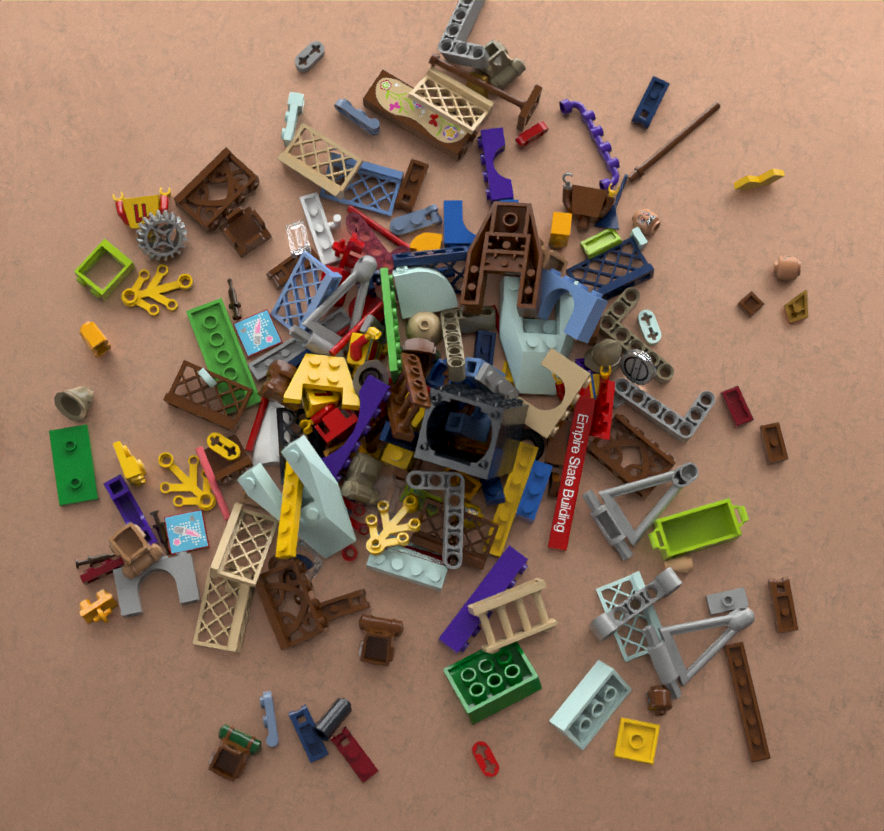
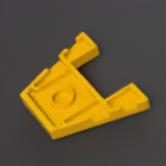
M306 353L283 398L285 403L301 404L302 388L342 392V409L359 410L360 402L355 393L353 381L344 357Z

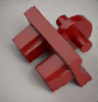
M352 233L347 246L344 239H340L339 242L332 244V249L335 251L334 256L340 257V254H343L338 268L344 269L346 266L353 269L359 258L350 253L353 251L361 255L365 246L364 242L356 239L358 234Z

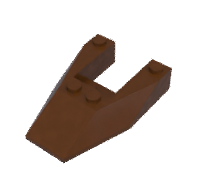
M493 202L467 252L459 303L463 313L482 314L488 273L521 275L516 306L519 317L538 318L541 302L543 254L531 203Z

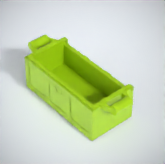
M730 498L657 519L652 524L654 531L648 534L652 548L660 549L663 560L666 561L684 554H691L737 540L742 536L740 527L749 521L745 506L732 505ZM736 508L738 510L742 523H738L734 509Z

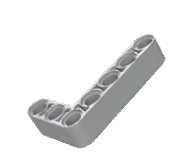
M485 0L458 1L438 44V50L447 62L478 69H485L489 66L487 60L490 56L485 48L478 44L466 42Z
M619 378L615 381L614 396L622 400L624 404L680 442H686L692 437L715 403L714 394L710 391H704L698 396L683 418L629 380ZM616 385H623L626 391H618ZM632 396H639L641 398V402H634ZM701 398H707L710 404L704 405L701 402ZM648 407H655L657 409V413H650ZM691 413H697L699 420H693ZM670 417L673 420V424H666L664 418ZM680 428H686L689 435H682Z
M411 471L406 476V483L411 488L444 490L442 560L448 568L457 569L462 564L464 477L458 472ZM414 474L420 476L421 480L418 485H412L410 481ZM433 475L440 477V483L436 486L430 483V478ZM454 475H457L460 480L457 486L450 484V478ZM453 495H457L459 498V503L455 506H451L449 503V499ZM457 515L458 523L453 526L450 525V516ZM451 535H456L458 538L455 545H449L448 538ZM452 554L456 555L457 562L449 565L447 562L448 557Z

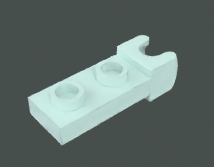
M289 93L288 111L285 114L287 125L286 128L282 129L281 139H284V145L287 147L294 138L298 115L303 113L304 94Z

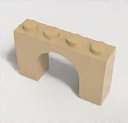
M552 348L541 362V365L562 379L565 385L563 401L552 410H540L527 401H523L524 404L529 405L524 424L547 439L549 436L554 437L559 429L557 427L560 420L564 422L570 413L568 408L571 404L575 405L581 397L578 393L582 387L586 389L592 380L589 378L591 375L589 372Z

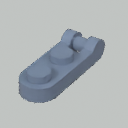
M338 99L334 104L335 109L369 134L373 136L379 134L380 122L378 119L368 118L363 110L355 109L347 99Z
M433 204L427 208L394 218L390 223V232L397 237H403L440 225L443 221L437 213V205ZM431 215L432 219L427 221L425 216Z
M266 691L263 692V696H260L261 708H265L266 716H263L264 728H268L269 731L266 743L268 746L275 748L279 744L274 703L272 692Z

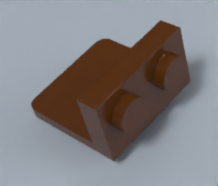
M237 435L228 437L229 440L236 443L240 448L241 455L236 461L226 460L209 447L204 450L219 485L231 482L234 477L244 474L253 467ZM227 447L225 448L229 453L228 456L236 455L235 448L232 450Z

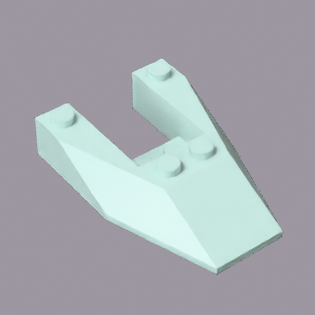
M504 276L500 282L499 338L515 387L519 390V394L555 396L557 393L556 381L552 378V372L542 366L541 362L551 348L569 358L574 338L564 333V329L573 313L574 299L569 292L563 294L556 301L555 320L524 319L519 317L516 308L521 277Z
M305 435L290 443L281 453L304 484L298 537L326 559L354 543L356 537L337 481ZM258 463L242 474L237 481L250 498L280 521L283 494L262 464Z

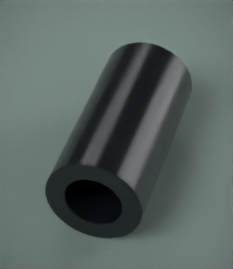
M337 698L312 728L315 735L324 741H328L352 712L351 703L345 698Z

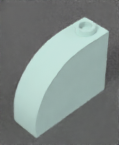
M400 266L392 271L402 319L410 318L419 312L432 313L458 307L452 285L439 271L426 266Z

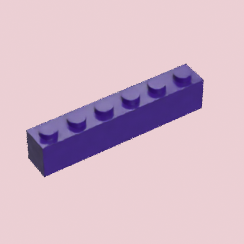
M509 545L439 637L438 641L456 655L459 652L464 653L470 644L467 642L471 636L475 638L481 630L479 617L470 614L467 606L506 591V589L513 588L517 582L514 580L518 573L522 575L528 568V565H526L528 559ZM489 610L488 614H486L488 619L493 614L491 610Z

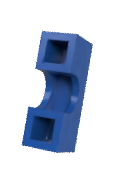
M534 460L514 518L533 524L553 466Z

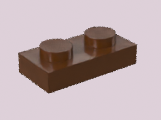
M780 423L761 425L759 429L768 464L788 460Z

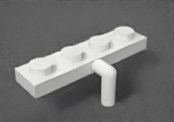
M318 192L299 197L321 263L325 266L339 263L340 257L334 256L335 251L332 249L334 239L330 230L341 227V216L336 214L333 217V222H327Z

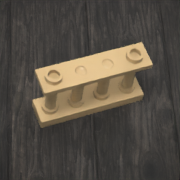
M533 579L467 606L469 613L479 617L488 642L481 646L483 651L489 652V654L496 653L503 646L540 631L548 632L553 629V626L559 624L556 619H548L540 595L541 589L546 588L543 579ZM529 594L533 596L541 622L532 626L522 601L523 597ZM511 601L516 605L523 626L522 630L514 633L504 608L506 603ZM491 609L497 610L506 635L497 640L494 638L486 615Z

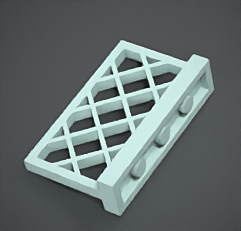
M638 571L630 576L597 588L596 591L604 611L608 613L613 606H618L614 603L618 593L631 597L634 591L635 593L645 587V584ZM629 580L633 586L630 595L619 591L622 583ZM607 589L616 591L612 602L604 599L602 591ZM606 603L611 604L610 607H609V610H608V607H607ZM653 604L643 611L645 616L638 614L635 617L632 626L624 624L631 628L627 639L619 636L618 629L614 633L625 662L648 654L647 647L642 646L645 638L644 634L640 644L629 640L633 629L644 633L642 630L634 627L638 617L646 619L647 626L654 625L659 640H662L658 628H661L662 625ZM622 613L620 619L617 620V621H622L623 616H624L623 613ZM628 642L638 646L636 653L627 657L625 652Z

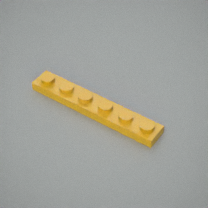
M520 441L513 471L509 473L503 490L506 503L498 504L492 521L500 524L489 552L491 555L501 557L539 449L536 446ZM490 527V530H489V533H488L487 536H489V535H491V534L493 533V530H494L493 527ZM484 545L483 550H482L483 552L486 551L485 545Z
M287 460L275 556L279 559L296 557L304 485Z

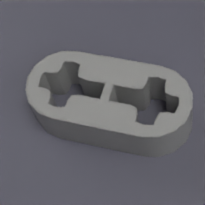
M311 42L297 55L295 66L298 71H309L323 58L325 51L324 45L321 42ZM313 48H319L320 53L315 52L313 54ZM307 59V65H300L301 60L304 62Z

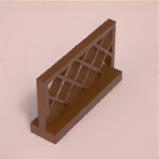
M184 360L169 393H166L163 400L173 407L236 433L239 427L238 423L254 390L205 369L213 379H219L214 386L217 395L207 399L204 390L210 388V386H202L201 376L197 372L202 367ZM186 367L193 368L195 376L185 379L184 371ZM197 379L200 388L190 391L187 382ZM223 382L228 383L230 390L220 394L217 385ZM185 384L188 393L183 395L174 393L177 386ZM241 389L247 391L245 398L237 401L234 392ZM202 391L205 400L198 403L194 402L192 394ZM232 393L234 403L224 406L221 397ZM219 398L222 408L217 410L211 409L209 402ZM236 406L238 410L236 418L229 417L226 409Z
M426 497L418 519L420 523L429 521L432 531L427 533L420 530L413 532L410 539L411 543L439 554L443 553V539L437 533V531L443 529V526L436 529L431 519L441 515L444 521V511L441 509L444 508V503ZM428 503L436 505L439 513L429 516L427 511ZM464 511V520L467 518L472 519L475 527L466 530L463 524V535L465 534L469 544L463 547L462 562L483 570L500 524ZM458 517L457 520L450 522L449 524L453 525L455 523H458ZM485 525L494 528L493 533L487 537H484L480 529ZM477 529L482 539L472 543L468 533ZM451 535V537L448 538L449 545H455L457 543L455 539L457 538L456 535ZM483 542L486 547L485 554L476 552L474 545ZM452 554L449 556L450 558L457 560L456 555Z

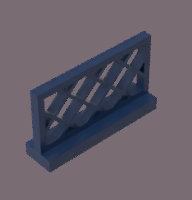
M630 237L622 241L621 244L566 269V273L570 278L579 281L583 285L594 286L593 290L603 295L602 299L608 301L622 294L627 288H633L653 278L654 268L651 263L647 262L633 238ZM629 244L633 248L632 254L622 252L623 247ZM609 254L618 255L616 263L605 260L606 256ZM620 256L631 258L629 266L618 263ZM633 259L641 261L644 265L640 268L631 267ZM593 262L601 263L600 270L590 269V264ZM604 264L614 267L612 274L602 272ZM616 268L627 270L626 275L622 277L615 275ZM577 270L584 271L583 279L576 278L573 272ZM587 273L598 275L596 282L585 280ZM600 276L611 278L610 282L606 285L598 283Z
M467 246L392 254L393 269L396 270L400 266L422 265L434 269L438 264L444 263L448 267L442 274L445 276L450 269L458 274L450 284L454 288L455 294H461L462 288H458L454 284L460 277L464 278L465 267L459 272L453 266L457 261H465L466 265L468 248Z

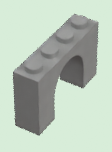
M179 552L176 553V557L171 558L163 556L158 562L150 565L138 577L136 576L132 580L123 575V566L113 570L123 618L144 614L140 587L143 580L154 572H166L174 577L182 606L202 602L194 559L191 553Z

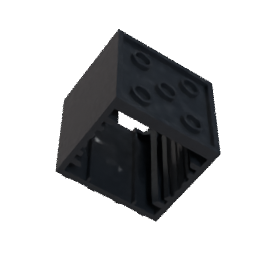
M463 382L458 384L452 383V385L445 384V386L438 385L436 388H431L429 393L431 407L425 410L414 457L486 480L511 473L529 405L524 404L522 399L505 398L506 395L494 392V394L487 393L488 390L484 388H469L470 384ZM457 402H465L482 407L481 412L488 413L492 423V441L485 456L447 444L448 441L456 439L454 435L445 431V426L449 413L456 412V408H459L460 405Z

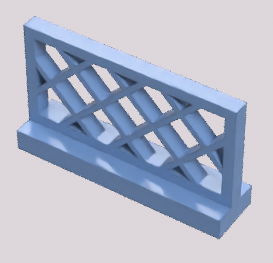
M331 152L332 160L341 158L340 154ZM354 159L345 161L347 169L354 168L357 163ZM364 161L357 172L361 179L353 184L350 182V186L345 190L347 191L352 188L356 195L355 198L349 201L343 197L342 200H339L333 195L325 194V190L321 189L320 197L391 217L404 174L402 171ZM342 162L333 164L334 167H338L343 171ZM328 165L326 175L331 174L330 165ZM343 174V175H341V176L335 178V180L338 181V180L344 178L345 175ZM374 177L379 184L369 189L365 180ZM363 182L368 191L358 196L354 186ZM388 182L396 183L395 190L387 194L383 185ZM381 187L385 196L375 200L372 191ZM370 193L374 202L364 205L360 198ZM387 198L390 202L389 211L380 209L378 203Z
M303 251L270 315L289 330L293 327L292 318L298 316V327L309 333L310 330L301 325V323L336 290L343 276L338 272H332L307 251ZM308 259L311 269L305 271L304 262ZM317 270H322L326 273L323 281H319ZM312 272L314 283L308 284L306 273ZM301 274L303 285L297 286L296 277ZM315 285L316 294L314 297H310L308 286ZM304 287L306 298L300 300L298 289ZM290 290H293L295 299L292 302L288 301L287 296ZM303 301L307 302L308 307L305 313H302L300 304ZM295 303L297 314L291 315L289 304ZM281 306H285L287 317H282L278 314Z

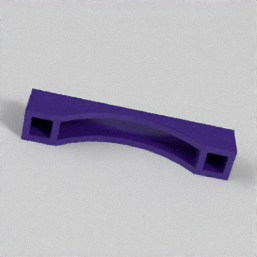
M372 375L367 377L359 391L360 414L352 435L337 451L321 458L337 483L342 478L340 476L343 469L346 470L351 463L350 456L360 448L362 444L359 442L363 435L366 436L372 427L369 424L372 419H377L382 410L379 407L382 402H387L392 394L389 385Z

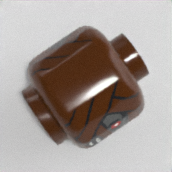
M662 685L650 687V690L646 693L648 711L654 712L655 716L666 715V711L672 709L671 691Z

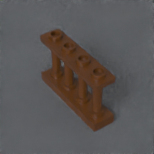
M401 353L400 358L403 369L395 383L388 382L392 394L385 403L393 437L411 442L414 438L411 422L420 407L430 409L431 403L419 357L413 354Z

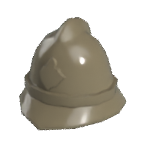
M605 339L594 345L584 355L585 366L600 374L599 368L601 365L603 366V372H607L609 366L611 367V373L618 370L622 361L621 344L613 339Z
M379 360L367 361L359 366L355 372L352 384L358 396L361 387L369 375L388 385L389 376L386 367Z
M79 386L64 392H57L54 397L55 406L67 418L76 421L83 420L93 402L94 391L93 389Z

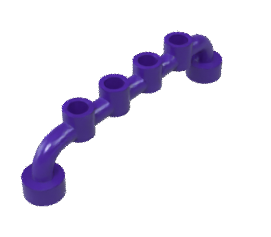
M567 98L559 101L560 110L564 115L571 113L572 108L580 111L581 119L587 125L590 137L595 141L598 153L603 157L605 166L612 175L611 180L605 178L599 181L600 189L608 191V187L612 183L611 190L613 191L612 187L617 185L619 181L617 168L620 167V163L617 157L611 158L609 152H612V147L608 141L603 142L601 136H604L602 127L594 125L593 121L596 120L594 111H587L586 107L579 101H569Z

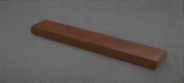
M738 642L725 645L723 649L750 763L771 759L744 643Z

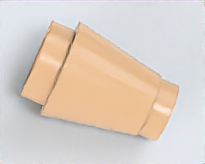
M684 554L664 561L665 569L671 567L674 572L689 573V571L693 570L691 555L686 556Z

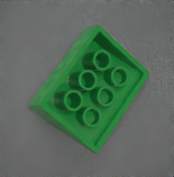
M517 641L501 647L500 651L489 654V652L487 653L481 649L443 669L472 725L542 689L537 673Z

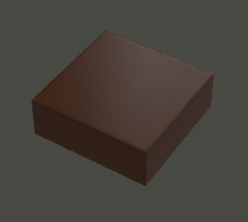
M750 291L737 305L751 318L764 306V303Z

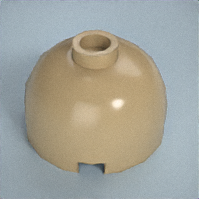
M419 312L410 317L406 325L407 339L423 338L437 346L442 339L439 317L430 312Z

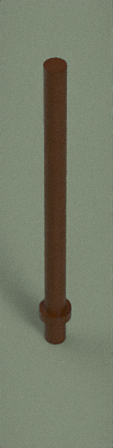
M715 102L642 165L636 166L634 171L627 176V179L633 182L636 178L642 177L649 167L721 107L720 104Z

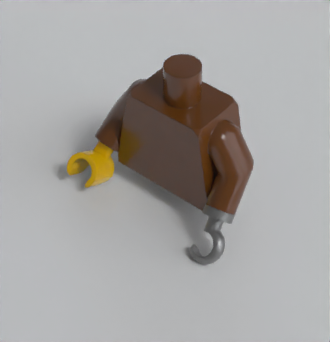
M569 172L565 173L562 177L563 182H565L563 185L562 202L566 211L572 214V219L578 220L577 229L588 231L589 223H597L598 219H603L611 211L616 198L615 194L619 192L620 186L618 185L616 191H612V183H610L607 191L571 185L570 181L566 180L565 177L567 175L572 177L573 175Z

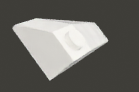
M269 401L252 451L253 467L258 463H261L263 467L280 466L276 409L279 407L284 408V406L277 402ZM283 413V420L287 424L290 422V416L287 413ZM286 431L284 438L290 443L291 435Z

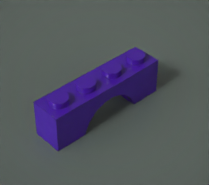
M503 127L481 130L480 137H477L478 148H482L483 153L480 154L481 165L485 166L483 181L484 183L487 182L488 189H485L486 200H490L491 206L494 201L513 200L511 179L501 176L493 164L495 158L505 151Z
M120 474L103 483L126 525L130 522L134 525L137 524L145 533V540L150 545L155 543L160 546L123 476Z

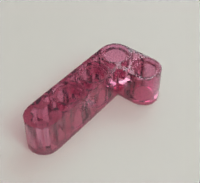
M351 213L346 217L348 233L350 235L352 233L358 234L356 239L365 243L363 252L365 255L372 256L376 260L377 270L383 268L385 264H390L392 268L388 271L389 275L392 274L394 270L392 254L411 252L407 246H399L389 253L358 213ZM351 222L358 224V232L357 227L354 224L351 225ZM364 235L370 237L368 241H363L360 238ZM380 250L381 254L375 256L372 254V251Z

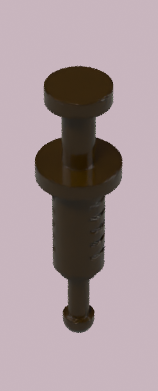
M229 278L227 280L230 287L228 290L230 299L229 309L234 311L233 320H240L242 315L239 314L238 308L241 307V303L237 300L236 290L232 286V279Z
M159 510L150 512L156 523L153 525V528H156L160 542L164 544L166 554L169 555L168 538L163 527L165 522H160Z
M107 553L92 557L87 555L88 559L77 561L75 559L77 569H79V566L86 564L93 567L92 564L104 562L111 557H115V555Z

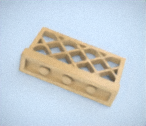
M432 66L428 69L426 76L408 96L411 100L471 135L483 120L489 117L494 102ZM416 93H424L425 97H420ZM429 93H436L437 97H430ZM440 102L441 107H437L433 103ZM444 102H452L453 106L446 107ZM448 112H456L457 116H452ZM461 112H468L469 116H462ZM464 121H471L473 126L465 124Z
M305 123L301 125L284 153H280L277 157L283 164L339 200H342L345 196L344 191L364 162ZM307 129L311 132L312 139L302 141V134ZM324 140L326 149L317 151L316 142ZM313 143L314 152L305 154L303 145ZM300 146L302 155L292 156L290 154L292 149ZM340 150L341 158L332 160L330 151ZM327 152L329 161L319 163L318 154ZM315 155L316 164L308 166L305 157ZM354 159L357 161L354 168H346V160ZM342 162L344 170L334 173L333 164ZM330 165L331 174L322 175L320 167ZM344 174L345 181L342 186L336 184L335 176Z
M235 503L211 564L209 577L217 579L219 576L256 587L279 521L276 518L244 509L242 504ZM244 515L252 517L255 522L246 526L243 521ZM268 522L273 524V527L264 531L261 524ZM257 526L261 533L252 537L248 529ZM245 531L249 538L240 542L237 534ZM264 537L267 542L266 545L258 547L255 540ZM251 542L255 549L246 553L243 545ZM239 547L242 555L233 558L231 550ZM258 553L261 560L252 564L249 556ZM245 558L249 566L240 569L236 562ZM230 564H233L237 570L233 573L224 572V568ZM252 569L255 575L254 579L245 578L243 573Z
M209 567L193 644L241 654L255 587L240 583L234 589L229 579L226 578L215 586L212 578L209 577ZM224 570V572H228V573H233V572H235V571H230V570ZM243 573L247 579L253 580L252 577L255 576L251 573ZM227 583L231 592L222 597L218 588ZM213 591H216L220 599L211 605L208 601V596ZM234 594L237 602L233 607L229 608L225 599ZM223 602L227 611L218 616L214 607ZM211 610L216 618L207 624L204 620V615ZM230 613L233 618L232 624L225 627L221 619ZM218 621L223 630L214 636L209 627ZM207 629L212 638L206 642L199 641L200 633ZM226 633L229 638L227 646L220 645L216 638Z

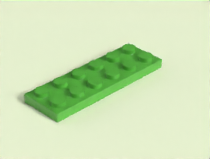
M387 267L380 268L390 374L392 383H395L403 368L400 358L401 343L398 331L399 323L395 300V284L393 274L389 275Z
M222 298L187 310L186 313L208 370L254 390L245 409L260 404L261 398L258 395ZM226 382L217 385L220 394L230 390ZM241 389L234 392L237 401L244 399L247 391ZM232 393L221 397L224 406L234 403ZM234 406L226 409L228 415L238 412V410Z

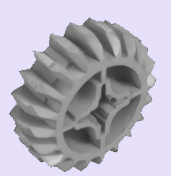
M157 210L155 216L151 212L149 213L151 218L143 217L145 223H139L138 225L141 229L136 230V233L140 235L136 237V240L140 242L138 246L140 249H143V254L149 253V258L152 259L155 256L157 261L162 256L167 261L168 255L174 258V252L177 254L181 253L178 248H185L182 242L187 241V237L184 235L188 232L186 229H183L186 225L184 222H181L179 216L175 217L173 212L168 215L167 210H164L161 215L160 211ZM163 222H164V223H168V224H165V225H163V226H157V225H156V224H158V223H163ZM176 228V236L172 242L170 236ZM151 229L154 233L150 238L151 241L148 243L147 236ZM157 231H158L160 234H163V235L165 234L166 239H165L164 237L162 238L161 236H159V234L157 233ZM160 245H167V247L158 248Z

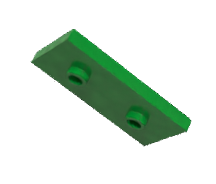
M88 425L50 430L49 436L59 506L99 500Z

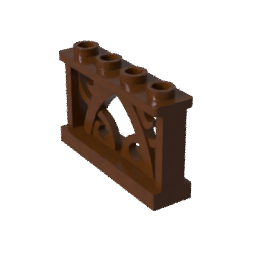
M225 147L173 199L176 206L191 217L205 232L209 233L211 230L214 231L218 228L220 221L233 212V208L237 204L241 205L245 201L246 195L250 191L254 192L258 188L259 176ZM231 161L239 169L232 172L228 163ZM218 173L222 174L221 177H223L226 174V176L221 179H217L215 177ZM238 174H244L248 177V181L243 186H240L239 181L243 179H234L233 177ZM210 181L220 184L228 181L227 197L221 200H208L209 188L207 183ZM200 190L205 191V196L203 199H201L203 195H198V192ZM188 202L198 206L196 213L186 205ZM203 207H205L206 216L208 212L214 213L209 220H204L200 216Z
M617 413L611 419L610 443L599 448L597 444L602 438L596 437L586 449L589 455L624 484L645 479L648 474L656 476L667 473L676 463L670 453H664L660 450L659 445L654 440H648L641 429L638 427L634 428L629 424L630 421L624 415H618ZM613 427H621L624 430V434L619 435L617 431V440L614 441L611 436V430ZM620 447H639L642 456V466L630 464L623 468L621 466L623 454ZM613 449H616L618 453L617 459L611 458V454L615 453ZM654 459H659L663 462V469L659 472L649 470V466L652 468L658 466L654 464ZM631 469H639L641 470V473L639 471H636L637 475L633 476L631 474ZM656 486L638 490L635 493L645 500Z
M292 559L260 574L256 584V589L281 651L293 648L328 632V621L325 616H322L320 611L321 603L313 594L314 586L311 580L307 579L305 574L307 571L306 566L300 559ZM288 569L294 570L297 576L296 580H291L290 574L287 577V583H284V573ZM279 573V582L268 583L266 578ZM278 589H280V599L275 600L273 595L274 593H277L279 595ZM285 590L302 598L297 617L289 612H280L278 609L284 602ZM284 617H289L293 623L288 620V624H284ZM312 617L316 622V627L313 631H306L301 624L304 623L310 626L308 620ZM297 629L304 634V636L291 641L290 636Z

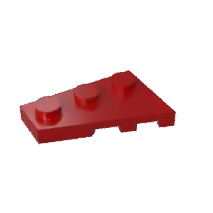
M600 379L590 436L606 440L610 439L615 393L614 381Z

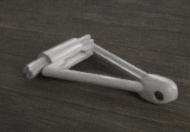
M368 255L359 258L352 274L301 323L310 332L308 333L300 327L293 325L289 330V335L302 342V346L314 354L332 356L329 351L342 337L317 323V321L356 282L360 283L349 331L361 320L369 281L377 268L376 260ZM350 342L335 356L344 357L346 364L347 356L343 354V351L348 353ZM347 364L348 370L351 372L353 368Z
M688 462L679 466L674 471L600 491L598 493L604 501L602 505L592 489L585 492L582 496L592 510L590 515L610 546L614 545L622 559L626 560L633 553L624 538L627 537L634 547L679 491L696 480L699 471L694 463ZM672 481L673 485L634 531L614 497Z
M739 607L725 616L658 628L662 640H659L654 625L644 627L643 632L649 644L647 646L648 653L660 682L665 684L666 688L671 691L672 700L678 699L682 695L676 681L677 678L681 686L684 687L738 631L743 630L754 622L755 615L751 609ZM726 625L728 629L686 670L672 635Z

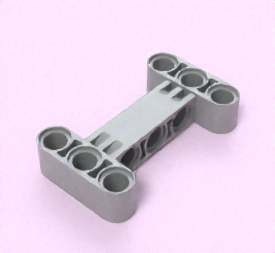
M669 567L660 573L654 581L614 609L598 616L591 622L589 627L601 643L613 635L618 628L662 597L666 598L676 591L682 582L673 569ZM653 589L656 592V598H649L646 591ZM637 600L640 603V609H632L630 602ZM617 611L622 612L624 620L617 621L614 618V613Z

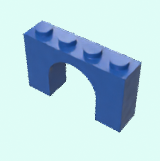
M444 200V248L467 246L469 250L476 235L468 231L464 225L462 200ZM500 200V202L519 203V200Z

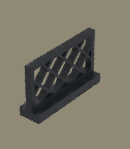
M281 407L276 409L281 485H284L286 459L281 452L290 443L300 438L299 436L303 433L301 428L298 434H296L290 426L295 422L300 427L301 421L298 417L301 414L306 415L304 409H298L295 412ZM283 413H287L292 418L289 424L283 420ZM322 420L318 425L324 432V422ZM313 424L312 432L306 435L319 457L324 458L325 441L316 431V425ZM286 431L293 437L290 443L284 438Z

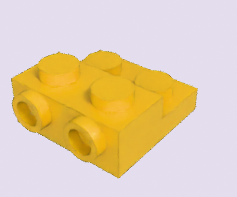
M120 441L112 443L131 486L135 485V487L144 485L146 483L144 475L147 472L141 460H137L134 455H131L127 445H123Z

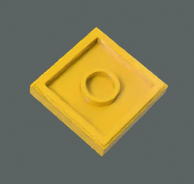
M621 717L614 757L653 765L660 725Z

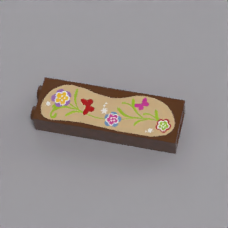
M382 69L363 97V106L457 161L460 156L463 157L468 150L467 145L470 141L473 142L478 132L475 130L471 135L411 100L408 96L414 87ZM416 93L420 97H425L424 93ZM439 102L433 103V105L441 107ZM448 112L452 116H457L456 112ZM464 121L465 124L473 126L471 121Z

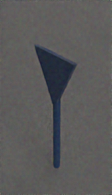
M628 174L624 175L611 211L603 219H600L594 227L619 230L616 208Z

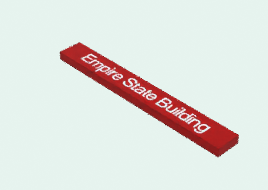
M581 396L575 404L547 546L549 548L567 551L596 399Z

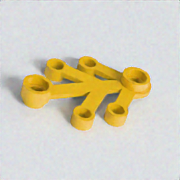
M161 264L157 267V272L147 289L139 291L143 283L151 278L149 271L143 269L139 272V277L133 287L122 292L121 301L128 307L137 305L148 311L150 316L156 317L160 314L159 307L156 304L151 305L142 300V298L150 297L167 306L170 312H175L178 309L177 301L168 299L161 295V293L179 288L189 290L193 286V279L189 274L185 273L181 274L177 281L159 285L162 278L169 274L168 267ZM165 268L166 272L160 273V269ZM143 273L148 274L146 278L141 277ZM184 281H189L187 286L183 285ZM133 295L134 299L129 301L128 297ZM171 303L176 304L174 308H170L169 305ZM157 308V312L151 313V309Z
M163 452L159 455L158 463L165 469L168 468L183 483L170 484L169 482H163L160 484V491L163 494H169L170 492H192L196 496L183 498L181 495L175 496L173 503L177 508H181L184 505H198L203 511H209L215 507L216 498L211 493L208 479L204 477V470L201 472V476L204 479L203 492L197 487V470L200 464L198 456L191 455L188 458L190 465L188 477L174 463L172 454ZM169 458L170 463L164 464V459ZM196 458L197 463L191 464V459ZM164 485L169 486L167 491H163L162 488ZM178 498L183 500L180 505L176 504ZM206 498L210 499L208 505L203 504V500Z
M411 495L407 496L403 500V507L391 521L388 513L390 510L389 503L387 501H380L377 507L379 513H381L383 531L378 536L376 528L378 525L377 517L373 514L366 517V524L369 527L371 538L367 541L366 548L372 555H380L387 547L406 546L409 543V535L405 532L419 531L421 523L417 518L411 519L407 524L399 525V523L408 513H414L419 509L418 499ZM399 533L397 538L387 539L390 535Z

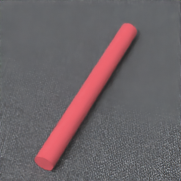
M201 446L195 450L226 521L231 514L204 449Z

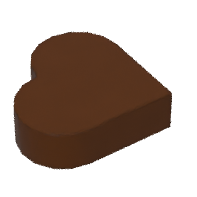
M550 473L548 497L555 498L557 496L560 485L558 473Z

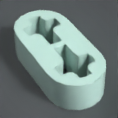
M650 310L641 311L637 317L639 329L645 343L654 346L661 339L660 328L653 312ZM643 315L647 318L650 317L648 321L649 326H647L646 321H642ZM650 329L653 335H657L655 340H653L652 338H648V336L650 335Z

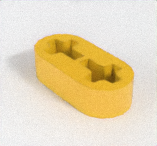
M217 432L211 433L208 436L207 444L212 451L228 461H236L240 458L241 451L236 443ZM217 438H219V442L222 444V447L218 444L212 446L213 443L211 440H216ZM227 447L230 450L235 448L236 455L228 456L229 453L225 448Z

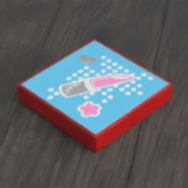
M268 309L233 323L248 359L283 343Z
M202 509L164 517L171 556L179 552H192L210 548Z

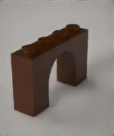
M568 418L564 422L560 420L557 425L559 429L553 438L551 436L548 439L546 438L547 448L544 463L553 466V468L562 469L564 465L572 421H569ZM491 430V435H490V440H489L488 449H489L490 444H491V441H492V430Z

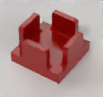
M335 408L322 418L326 429L329 431L326 435L318 424L315 426L316 431L329 449L338 445L353 433L358 418L350 409H344L349 415L347 419L338 408Z

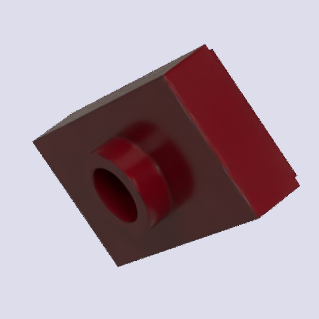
M739 386L720 393L735 428L754 420Z

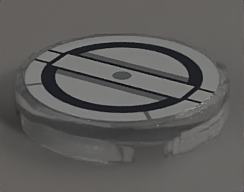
M633 349L632 351L625 352L620 359L622 373L635 384L646 385L656 375V366H653L651 357L644 351Z

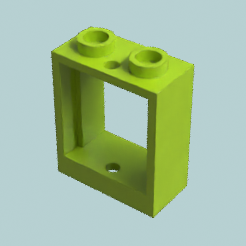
M104 239L78 266L74 273L77 276L76 281L83 287L87 285L91 288L90 292L96 298L101 297L106 300L135 269L133 261ZM107 253L124 268L104 290H101L85 275Z

